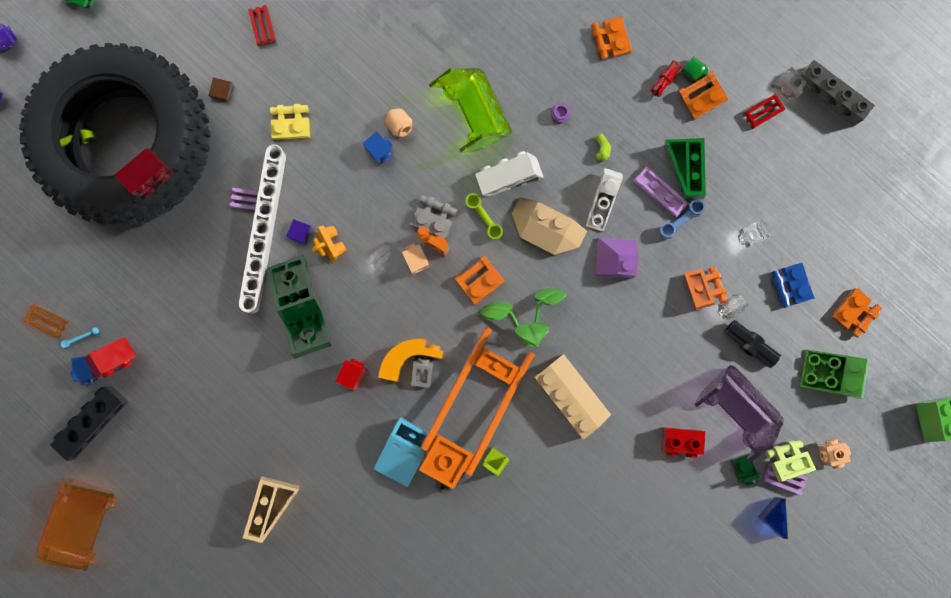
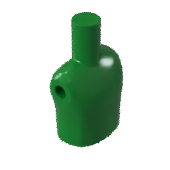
M695 56L681 70L692 83L704 78L710 71L709 67ZM711 82L706 84L709 88L713 86Z

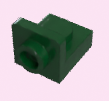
M749 453L730 459L738 482L751 485L757 482L756 479L761 478L760 473H757Z

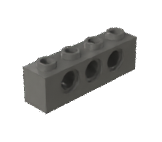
M815 60L803 70L795 81L854 126L862 122L875 106Z

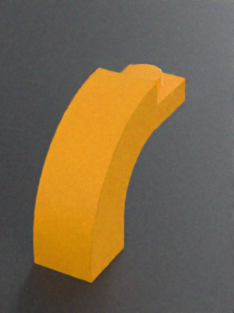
M411 339L401 342L385 356L378 378L399 382L401 368L406 360L416 355L442 359L444 351H441L440 347L435 345H429V348H426L427 340Z

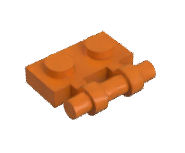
M622 16L603 21V29L599 28L598 22L591 24L593 30L591 32L592 37L596 40V50L600 54L601 60L608 59L607 52L610 51L613 58L632 52ZM604 36L607 37V40H608V43H609V44H604V41H603V37H604Z
M420 227L417 230L419 240L446 257L449 252L447 240L439 235L434 237L429 234L427 228Z
M715 266L708 269L710 273L708 275H705L703 269L684 273L695 310L714 306V298H719L720 304L728 302L726 289L720 281L722 279L721 275L717 272ZM709 282L714 284V290H710Z
M854 288L831 318L844 329H849L851 325L855 327L852 335L858 338L868 330L867 326L872 320L877 319L882 307L875 304L872 309L869 308L868 305L872 300L861 290ZM863 312L866 316L860 322L857 318Z

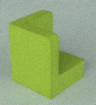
M492 447L483 460L482 465L499 476L509 462V458Z

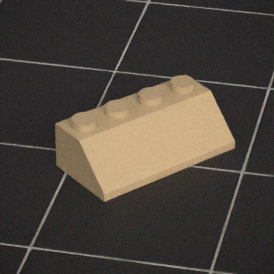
M564 354L533 377L583 440L598 429L611 415Z

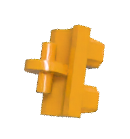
M322 225L318 227V231L315 233L318 238L313 239L315 246L311 250L313 253L319 252L321 257L327 254L332 263L345 252L346 248L342 241L333 244L331 239L338 235L334 226L325 228Z

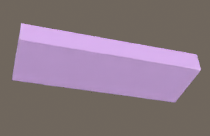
M647 166L633 180L675 218L689 204Z

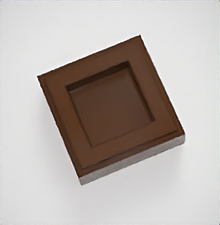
M213 77L209 96L228 101L233 83Z

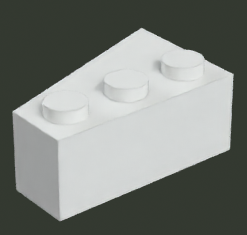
M523 151L515 154V158L498 161V165L481 168V172L475 175L482 195L489 197L510 190L511 187L521 184V186L525 185L528 180L533 178L543 179L537 157Z

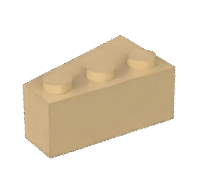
M261 476L243 538L263 543L298 492L300 486Z

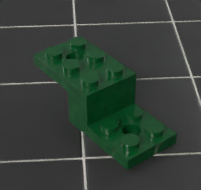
M302 255L268 267L267 270L276 310L285 324L293 358L296 359L332 346L321 303L313 289L304 256ZM293 275L292 279L286 280L287 277ZM312 332L310 337L304 338L306 333Z

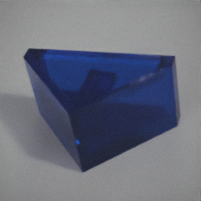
M774 497L757 517L777 536L788 539L786 499Z

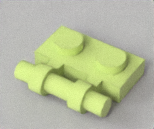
M792 440L786 442V445H776L771 447L770 450L765 451L767 458L775 457L777 460L771 466L779 483L816 470L808 451L800 452L799 448L803 447L801 440ZM789 452L792 457L785 458L784 453Z

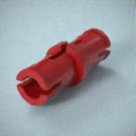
M673 60L665 72L659 75V80L650 89L652 94L656 91L654 95L660 97L666 87L672 84L673 78L682 68L680 64L676 67L677 61Z

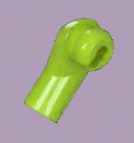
M602 133L595 138L600 146V152L596 154L599 162L607 160L611 152V145Z

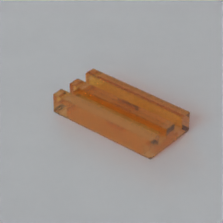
M36 304L31 305L23 320L58 338L61 337L65 324L69 322V320ZM34 310L60 321V324L34 313ZM31 316H33L57 328V330L54 331L44 325H41L31 320L30 318Z

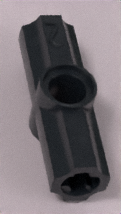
M733 320L726 327L724 334L739 344L742 351L757 358L768 368H772L780 360L781 355L767 345L760 335L753 331L750 332L738 321Z

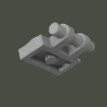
M422 195L420 202L426 204V208L424 210L417 207L410 225L418 229L425 227L430 234L439 235L446 240L453 221L446 218L448 214L455 216L458 209L451 207L448 203L443 204L435 201L436 198L431 196L428 198ZM432 208L442 211L441 216L431 213Z

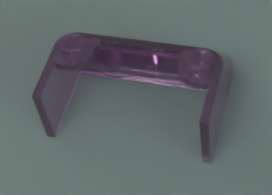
M729 365L702 390L694 405L698 407L703 402L710 406L719 404L744 430L742 440L751 449L747 459L751 462L774 447L784 420L780 412L735 366Z

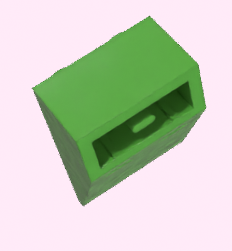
M806 349L800 387L863 399L869 360Z
M951 396L916 403L924 442L951 440Z

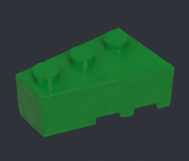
M705 138L665 140L664 146L684 199H704L706 195Z

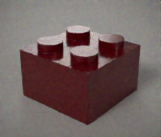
M146 148L115 174V177L132 195L146 198L155 191L154 187L159 183L164 184L167 182L173 171L157 153Z

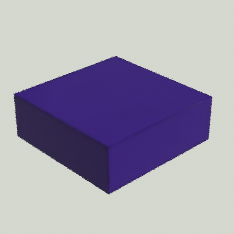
M293 219L286 237L305 244L312 226Z

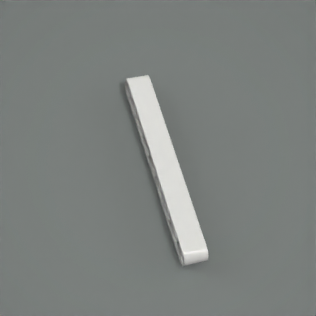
M270 145L265 152L239 299L240 309L250 314L256 313L261 305L286 162V154L278 145ZM274 152H280V156L277 159H272ZM277 170L275 177L270 178L269 172ZM267 189H274L271 196H265ZM263 207H270V212L267 215L262 214ZM262 225H266V226H267L266 232L263 233V234H260V233H259V228H260ZM262 243L264 248L261 252L257 253L256 246ZM259 262L260 269L253 271V264ZM252 281L257 282V287L254 290L249 289V284ZM252 299L254 305L251 309H247L246 302Z

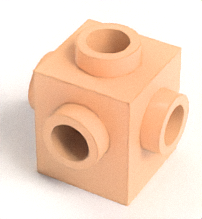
M831 439L825 441L826 444L818 445L819 456L823 465L832 466L833 469L844 467V463L851 462L849 457L851 452L845 442Z

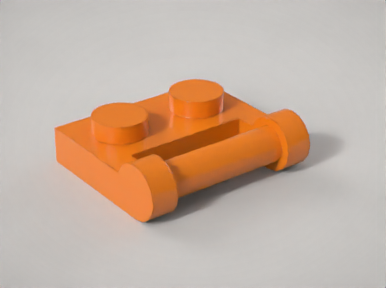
M713 71L708 72L707 76L687 88L678 90L694 120L729 100ZM711 82L712 88L690 100L689 94Z
M485 255L480 257V260L463 274L457 275L454 278L474 305L505 282ZM485 266L488 271L467 286L465 281Z

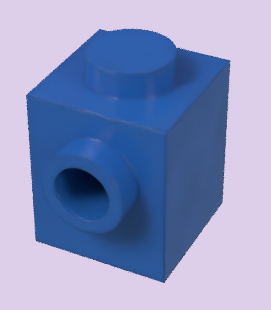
M377 131L362 143L366 151L378 164L386 163L392 157V143L387 137L382 138Z
M86 356L71 358L72 367L70 368V375L73 378V382H81V385L94 384L93 380L100 379L95 378L85 361Z

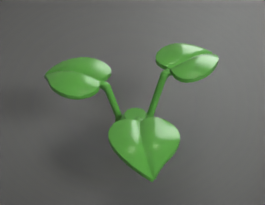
M546 288L535 293L534 299L539 302L537 303L534 323L519 325L511 311L513 308L512 304L502 301L484 306L478 314L490 320H500L510 315L516 326L515 334L522 339V344L524 346L534 345L538 347L549 331L546 324L538 322L541 305L550 306L557 304L566 297L567 292Z

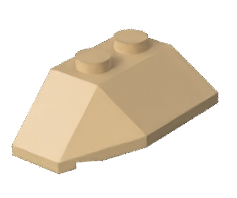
M520 197L512 212L520 238L552 255L578 249L587 233V230L573 219L534 200Z

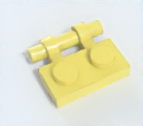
M294 104V106L284 107V105H277V107H270V114L278 115V119L271 120V138L273 140L310 138L309 118H302V113H309L308 105ZM285 114H295V118L285 119Z

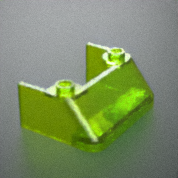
M449 68L429 84L430 88H442L447 99L458 101L472 131L467 135V144L459 149L460 153L478 151L511 135V126L486 74L481 69Z

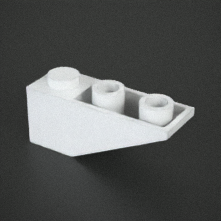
M604 168L586 222L587 227L604 232L623 180L622 173Z

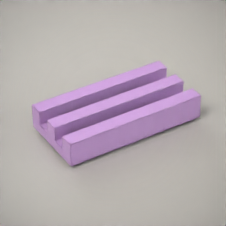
M232 188L233 194L231 195L229 206L255 211L256 206L235 202L239 200L257 203L256 198L237 196V193L258 196V191ZM265 192V196H271L270 193ZM263 207L262 212L268 213L269 207Z
M769 462L763 481L802 495V488L805 487L804 482L805 480L807 481L808 477L804 475L798 476L797 478H800L799 482L793 479L786 480L797 485V489L769 479L770 475L776 477L775 473L771 471L772 463Z

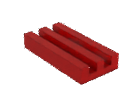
M267 6L255 7L253 10L252 8L248 9L257 45L262 46L276 42ZM263 12L265 14L270 39H267L261 13ZM255 14H257V17H258V21H259V25H260V29H261V33H262V37H263V40H262V41L260 40V36H259V32H258V28H257V24H256V20H255V16H254Z
M774 94L745 111L743 116L747 117V122L752 125L750 127L753 130L786 109L777 94ZM775 100L776 103L751 116L752 112ZM778 106L780 108L775 112L771 113L770 115L759 120L758 122H755V119L764 115L765 113L769 112L775 107Z

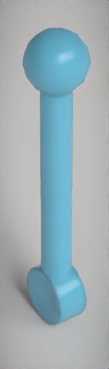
M92 328L90 332H87L69 341L63 340L61 342V347L68 348L71 343H74L92 334L97 335L99 333V329Z

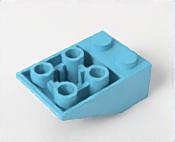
M400 417L374 470L408 488L427 452L420 448L428 431Z

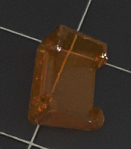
M64 476L37 547V562L87 571L88 566L92 565L96 553H93V545L105 511L113 508L116 496H114V492Z

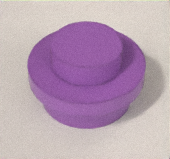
M557 104L552 108L551 116L556 122L562 123L568 120L570 110L565 104Z

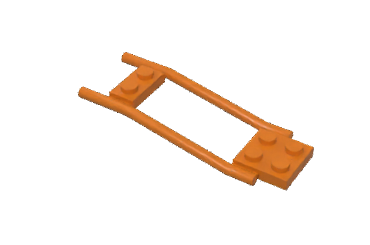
M488 327L484 328L420 448L428 453L419 470L452 489L455 488L463 472L472 476L516 388L535 356L528 351L521 366L518 368L484 348L483 346L492 332ZM473 364L509 384L475 454L437 434Z

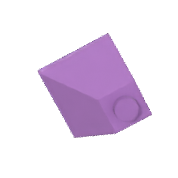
M598 237L595 275L622 278L636 277L638 266L636 240Z

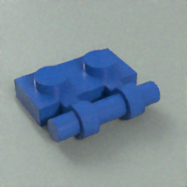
M803 263L783 268L784 276L782 277L779 270L771 272L773 277L772 283L776 285L779 294L777 297L781 301L783 308L791 306L789 298H792L794 305L815 299ZM783 282L787 283L789 293H786Z

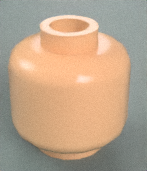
M392 109L386 114L385 126L394 136L404 137L412 130V119L403 109Z

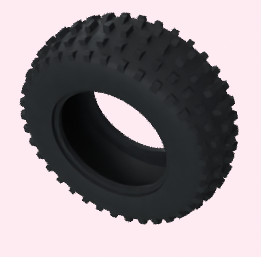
M105 43L104 47H99L98 44L89 46L90 49L84 50L81 47L73 55L69 53L63 55L64 57L61 58V62L57 63L54 61L47 73L43 71L40 74L41 77L38 79L40 81L38 84L33 83L31 87L34 89L30 92L32 95L26 96L25 101L28 103H25V109L21 111V115L24 118H21V124H19V130L23 131L20 133V144L25 146L21 150L24 159L29 160L25 162L27 168H29L30 172L35 173L32 176L34 181L40 185L43 184L41 190L46 196H53L54 204L61 208L65 205V209L68 210L69 214L75 216L79 212V215L82 216L81 219L90 222L92 218L93 221L101 225H105L106 221L109 225L121 226V222L123 225L135 224L137 222L143 223L145 219L158 218L159 212L166 213L171 211V205L175 204L177 206L184 200L182 196L184 194L188 196L194 189L192 184H197L198 179L200 180L202 175L199 172H203V166L207 164L205 159L208 158V154L205 152H210L209 140L207 138L211 137V132L208 126L205 125L209 123V117L202 112L205 109L203 100H197L199 96L197 88L194 85L189 87L190 79L185 73L180 76L179 68L174 63L169 66V61L161 55L157 57L156 53L145 49L143 52L142 47L130 46L128 48L125 43H120V46ZM138 97L150 101L156 117V135L150 150L157 153L173 171L170 174V179L164 184L159 183L154 187L155 191L146 198L132 195L115 175H93L82 157L81 139L78 130H83L87 120L97 108L116 98ZM73 134L72 142L62 147L60 139Z

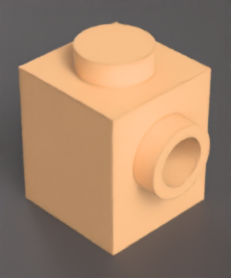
M413 243L404 248L405 251L402 254L412 275L430 267L420 244L415 245Z

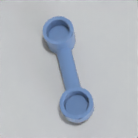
M699 199L693 200L685 214L675 222H667L661 226V236L671 239L680 226L690 218L698 217L704 212V202Z

